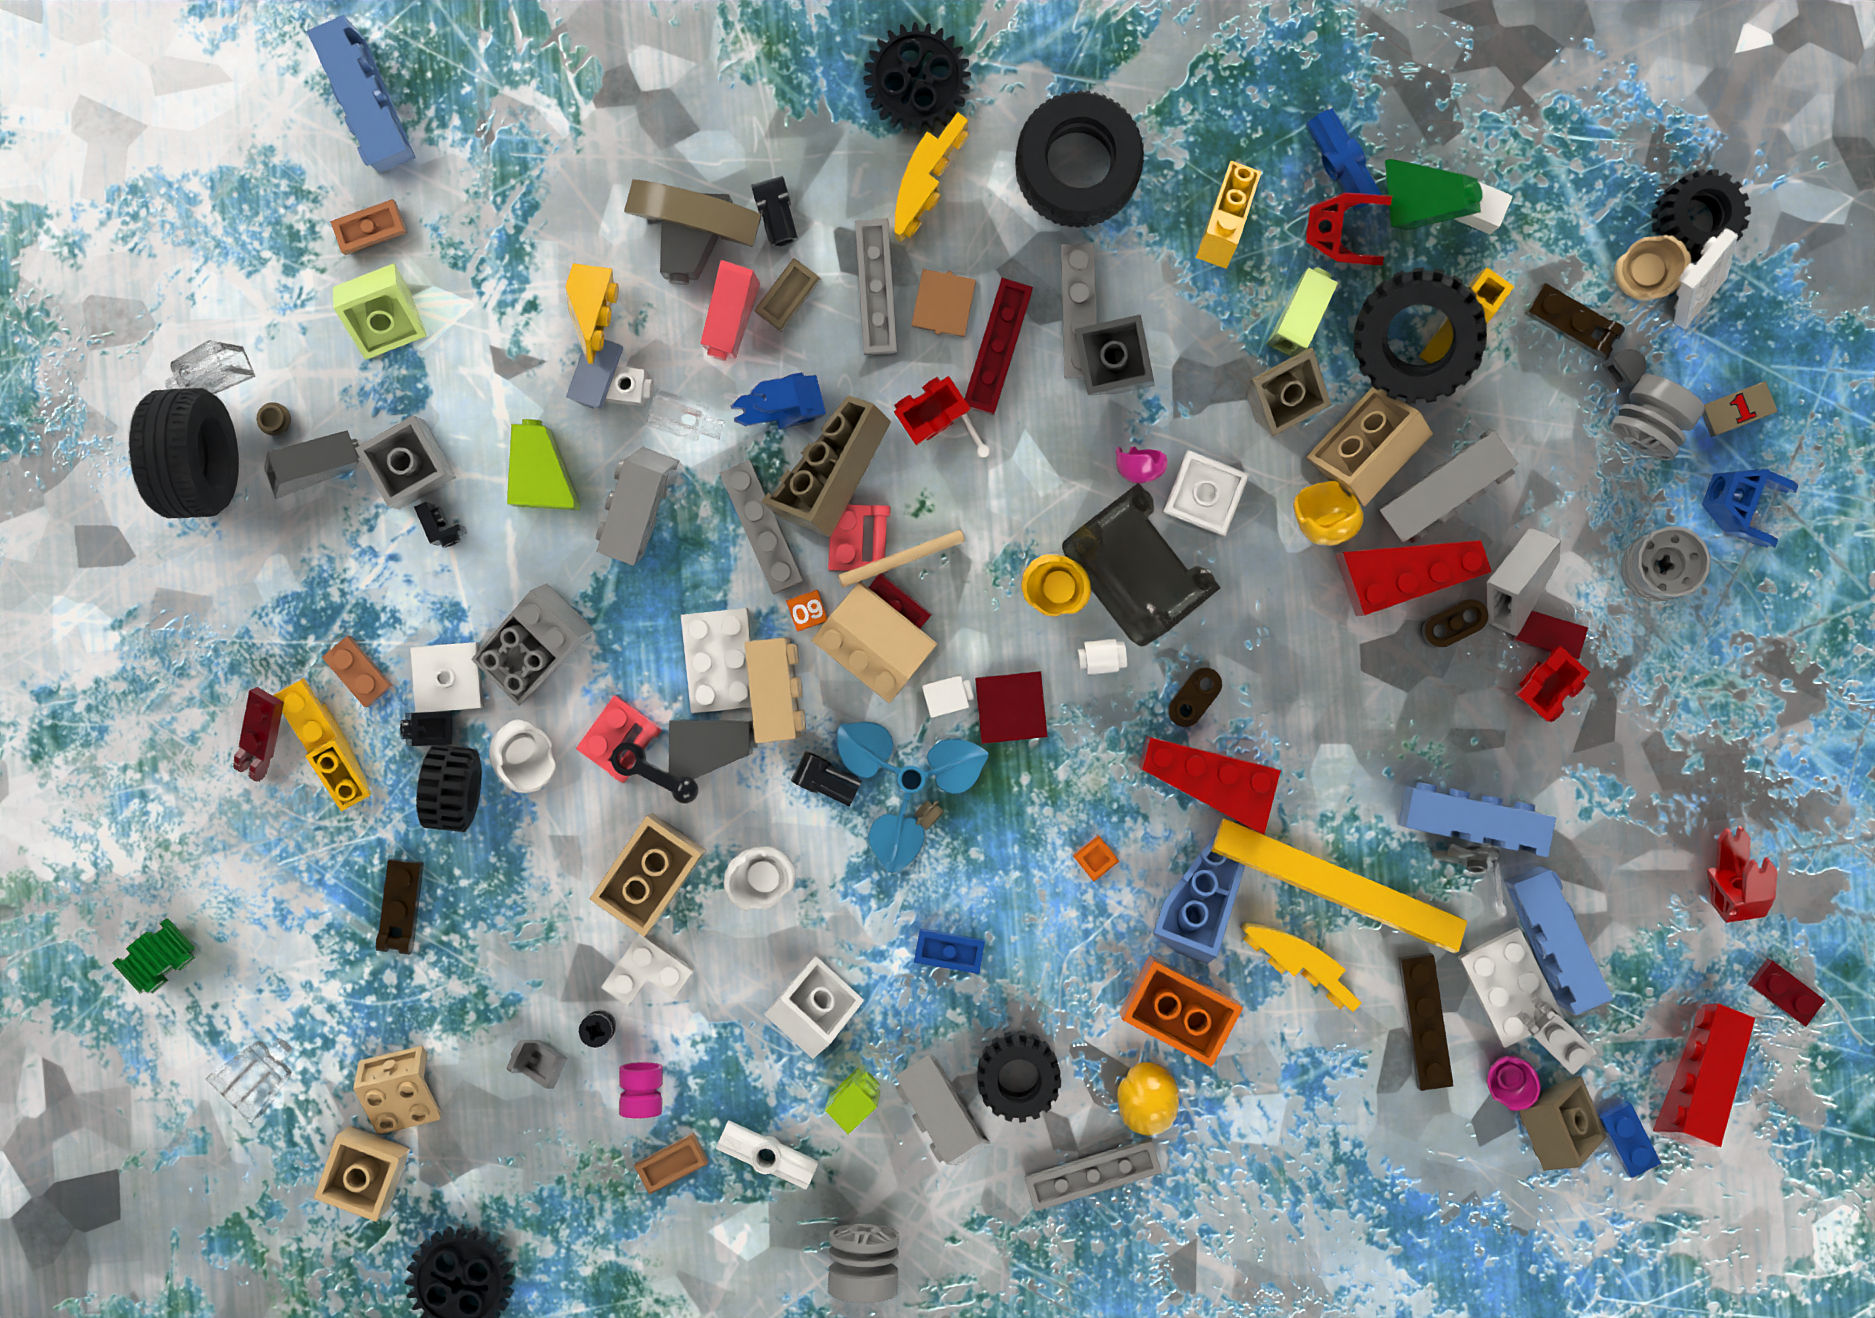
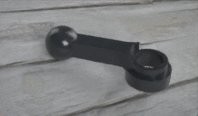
M627 742L618 745L614 749L611 762L613 768L619 774L624 776L638 774L671 791L674 799L683 804L690 803L696 799L699 788L695 780L690 777L677 778L646 761V753L640 745ZM624 750H630L635 754L636 763L631 769L624 768L620 763V754Z

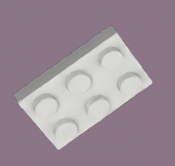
M1727 228L1718 238L1713 236L1708 240L1701 251L1702 258L1696 265L1690 263L1679 278L1681 286L1676 293L1679 298L1674 305L1676 310L1674 323L1683 329L1689 326L1728 277L1738 235Z
M748 608L681 615L691 713L751 707L744 643L751 641Z
M1514 928L1457 956L1500 1045L1504 1048L1532 1035L1528 1031L1529 1028L1516 1015L1523 1011L1534 1020V1023L1539 1020L1544 1014H1541L1532 1002L1537 996L1564 1019L1521 929Z

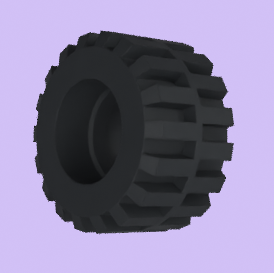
M1704 169L1697 170L1669 186L1663 191L1664 194L1658 197L1655 202L1658 207L1652 210V218L1657 219V222L1652 224L1653 232L1658 231L1660 236L1668 235L1675 237L1686 246L1691 256V262L1699 261L1702 258L1701 251L1708 240L1713 236L1718 238L1725 228L1738 235L1737 241L1744 235L1741 231L1747 229L1750 222L1745 217L1751 214V207L1745 206V202L1749 200L1748 194H1741L1739 189L1742 187V184L1739 181L1732 183L1730 181L1732 175L1728 173L1719 176V170L1711 169L1707 172ZM1690 200L1700 201L1710 209L1713 217V225L1710 232L1696 228L1690 221L1688 215Z
M437 744L432 745L428 750L420 769L416 795L417 815L423 828L466 832L475 817L481 791L482 767L477 750Z
M1011 1031L1004 1033L1005 1037L1001 1039L998 1036L992 1040V1044L989 1047L986 1045L982 1051L983 1055L979 1058L977 1064L979 1094L982 1095L986 1107L990 1106L992 1113L998 1117L1000 1114L1004 1115L1006 1121L1012 1122L1013 1118H1019V1123L1026 1122V1117L1030 1116L1033 1117V1120L1040 1118V1112L1044 1110L1047 1113L1051 1109V1102H1056L1059 1096L1058 1089L1061 1088V1072L1057 1057L1051 1051L1050 1045L1046 1041H1040L1039 1036L1033 1033L1031 1036H1028L1025 1031H1018L1016 1035H1012ZM1013 1060L1029 1061L1038 1070V1080L1027 1091H1009L999 1081V1072L1004 1065Z

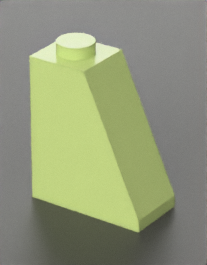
M1308 267L1299 279L1266 345L1291 358L1308 348L1338 282L1331 279L1332 275L1329 272L1317 267L1314 269Z

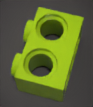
M857 1067L829 1094L825 1111L849 1135L878 1107L880 1096L878 1087L880 1084L871 1073L866 1071L863 1074Z

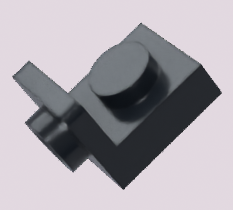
M424 502L414 507L430 544L441 545L442 548H447L461 542L460 536L468 533L465 526L459 524L445 529L444 526L448 524L445 514L440 507H435L434 504Z
M452 712L405 713V720L400 721L401 739H406V746L452 745Z

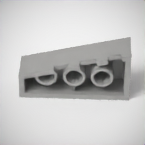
M1489 429L1480 435L1482 438L1480 441L1466 445L1452 457L1451 461L1438 465L1424 476L1425 479L1421 482L1413 483L1379 508L1403 543L1408 539L1411 543L1418 541L1429 532L1426 528L1436 520L1440 524L1444 523L1457 513L1455 507L1465 500L1468 504L1475 502L1486 494V491L1483 489L1493 481L1500 484L1515 474L1512 468L1519 463L1495 430Z

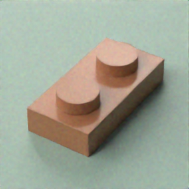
M393 199L330 221L341 253L344 255L407 233L397 202Z
M351 636L343 638L322 657L364 707L372 705L393 687L391 682Z

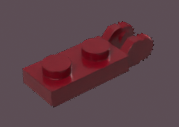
M259 687L249 690L238 746L240 749L236 752L233 759L234 769L242 773L249 768L248 776L256 782L263 780L267 774L270 760L273 758L284 706L283 701Z

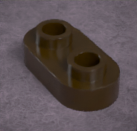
M1463 600L1427 618L1422 626V636L1433 647L1450 646L1485 627L1488 621L1487 608L1478 600ZM1466 610L1471 611L1473 614V619L1469 623L1463 618ZM1436 625H1440L1443 628V634L1440 637L1435 636L1433 632Z
M1203 667L1194 670L1168 704L1167 713L1170 720L1182 727L1196 724L1222 689L1220 675L1211 668ZM1203 678H1208L1211 681V687L1206 691L1200 687V681ZM1183 704H1188L1191 707V713L1187 717H1183L1180 714V707Z

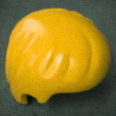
M1337 481L1317 483L1305 487L1294 498L1293 509L1299 528L1308 540L1317 545L1333 546L1341 544L1355 536L1363 524V511L1354 494L1349 496Z
M1045 554L1034 559L1027 566L1022 575L1021 590L1025 601L1043 615L1055 617L1062 614H1074L1082 610L1090 599L1091 583L1085 569L1075 560L1059 554Z
M1153 1062L1138 1063L1128 1071L1127 1076L1119 1084L1117 1090L1119 1112L1123 1122L1132 1131L1145 1136H1153L1163 1133L1172 1126L1179 1108V1094L1175 1079L1164 1067Z

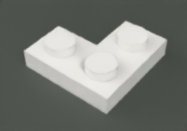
M638 934L601 988L626 1006L631 1004L647 980L672 998H675L695 969L647 935L643 937Z

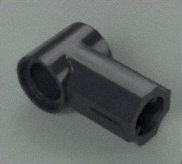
M780 176L751 184L758 212L762 213L764 227L771 248L787 246L798 241L789 208L791 202L784 177Z
M805 751L791 782L813 793L820 792L850 807L862 780L831 766L832 763L826 759Z

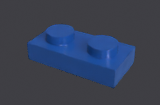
M920 928L914 963L979 974L985 939Z
M1626 1101L1598 1115L1629 1177L1634 1178L1662 1164L1631 1103Z

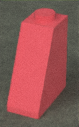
M723 260L720 262L700 342L708 350L707 355L726 361L727 356L735 359L737 357L760 287V282L753 270Z

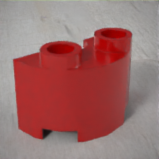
M949 376L941 381L938 377L930 380L922 387L925 393L915 399L908 395L894 405L896 410L893 412L916 446L925 439L930 440L954 424V420L967 414L971 409Z
M1558 646L1551 650V655L1543 664L1538 661L1526 673L1518 684L1522 689L1517 691L1515 695L1544 721L1554 722L1565 710L1562 706L1563 700L1568 695L1573 698L1582 691L1586 685L1583 681L1590 672L1564 648Z

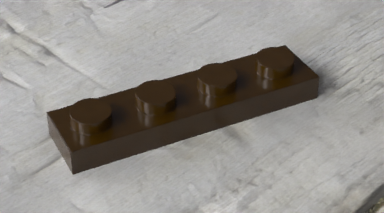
M1426 953L1399 957L1398 961L1417 1088L1420 1091L1452 1087L1454 1085L1434 955Z

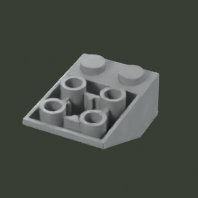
M544 584L530 590L471 660L517 705H520L577 650L594 629L550 585Z

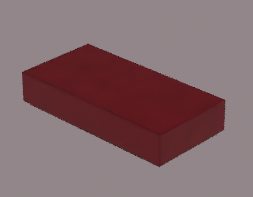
M1531 611L1517 636L1513 635L1512 640L1549 652L1561 646L1575 659H1579L1588 627Z

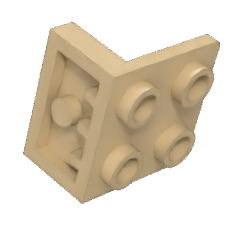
M423 1045L359 1061L353 1089L377 1134H384L440 1120L441 1112L424 1080L427 1053Z

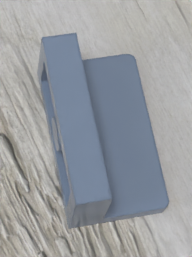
M604 339L603 349L596 352L593 364L587 363L582 350L566 398L593 409L594 407L601 409L621 357L623 346Z

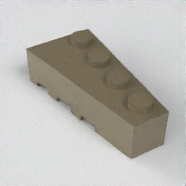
M848 395L822 426L821 436L816 442L808 443L801 452L803 458L792 471L787 469L779 479L782 482L772 495L768 493L761 503L784 520L831 537L891 421L873 403Z

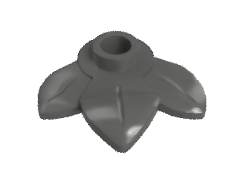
M1451 844L1447 851L1432 850L1431 855L1436 860L1461 864L1467 867L1466 869L1469 872L1485 873L1488 868H1492L1495 865V859L1499 857L1500 852L1491 845L1462 848Z

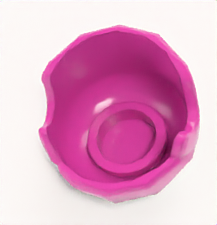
M1132 446L1126 454L1123 453L1121 447L1116 448L1118 473L1129 482L1138 484L1151 482L1164 474L1167 469V456L1160 450H1138L1135 446Z
M1504 1056L1498 1058L1489 1067L1486 1082L1494 1100L1505 1105L1511 1111L1528 1109L1538 1100L1541 1089L1539 1076L1529 1062L1516 1056Z

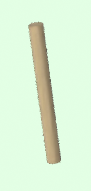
M959 529L838 575L839 583L843 588L965 542L964 535Z

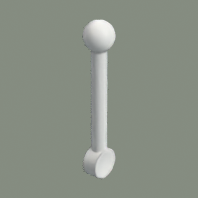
M968 414L962 415L961 417L978 447V456L981 458L987 457L990 453V448L981 441Z

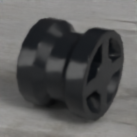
M605 1010L593 1011L579 1025L580 1039L589 1047H601L613 1037L616 1031V1022L612 1014Z

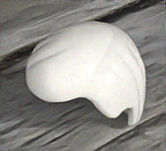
M521 719L510 721L498 730L491 741L489 757L494 772L504 785L515 792L528 793L541 789L543 785L549 782L556 770L550 739L541 729L534 727L529 721Z
M768 846L754 847L743 851L732 859L724 874V890L729 900L739 909L745 911L772 907L784 894L792 890L796 882V870L789 857L778 849Z

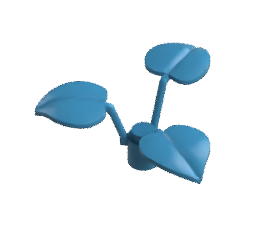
M872 722L842 723L838 727L837 747L845 767L858 777L870 778L876 774L880 765L882 768L897 775V788L904 793L898 817L892 814L882 815L872 824L869 831L871 849L889 873L897 872L910 864L921 850L924 842V829L920 824H915L918 819L904 818L911 794L921 790L924 786L925 778L935 775L936 784L941 790L951 794L965 792L977 781L989 754L982 747L972 742L947 739L935 744L927 754V760L933 768L932 770L922 772L916 766H907L901 770L899 767L892 766L884 761L893 751V741L890 733L883 726Z

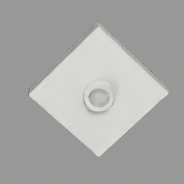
M1187 450L1162 513L1218 535L1226 536L1249 473Z
M479 642L410 647L415 713L484 708L481 669L471 660L479 651Z

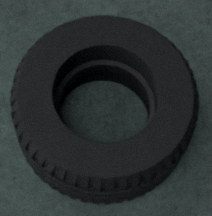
M1081 90L1077 92L1069 91L1067 94L1065 92L1060 96H1053V99L1049 98L1046 103H1042L1039 105V108L1033 111V114L1028 117V121L1025 122L1020 132L1015 158L1016 177L1020 191L1023 192V197L1027 199L1028 204L1032 205L1033 210L1037 211L1040 216H1044L1046 220H1051L1055 224L1059 223L1060 226L1067 225L1071 228L1073 226L1081 228V226H1094L1097 223L1109 220L1113 215L1118 214L1119 210L1121 211L1129 202L1142 173L1144 143H1142L1143 139L1140 135L1139 127H1136L1137 123L1135 120H1132V116L1130 113H1127L1124 107H1120L1121 105L1118 102L1115 103L1113 99H1108L1103 94L1101 96L1096 92L1093 94L1091 91L1082 92ZM1070 133H1084L1095 137L1106 147L1110 155V168L1106 177L1100 183L1086 188L1071 187L1062 183L1052 174L1048 166V152L1053 142Z
M204 388L154 390L140 400L134 410L130 424L129 456L135 484L146 505L160 516L169 519L218 515L230 504L234 497L239 473L237 438L231 417L224 403L216 395Z

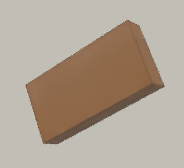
M693 1132L634 1164V1167L650 1195L707 1165L709 1160Z

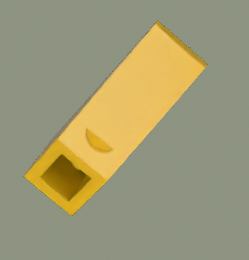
M1230 161L1195 258L1227 269L1239 243L1261 171Z
M573 263L565 286L568 311L587 363L593 364L596 352L603 349V329L610 326L612 316L611 303H616L618 300L619 285L614 283L613 270L611 268Z
M1486 267L1474 277L1467 288L1471 287L1476 293L1478 302L1482 303L1485 320L1488 324L1515 286ZM1448 317L1444 319L1418 356L1428 364L1441 359L1448 352L1452 344L1453 329Z

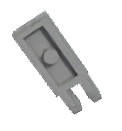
M1537 996L1532 1002L1534 1007L1541 1014H1544L1539 1020L1534 1023V1020L1523 1011L1516 1016L1529 1028L1528 1031L1573 1075L1597 1052L1552 1007L1549 1008Z

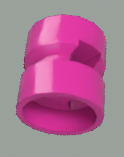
M636 1062L619 1067V1086L626 1090L620 1094L619 1098L620 1116L626 1118H651L662 1114L663 1098L661 1097V1092L656 1090L663 1085V1066L661 1064Z

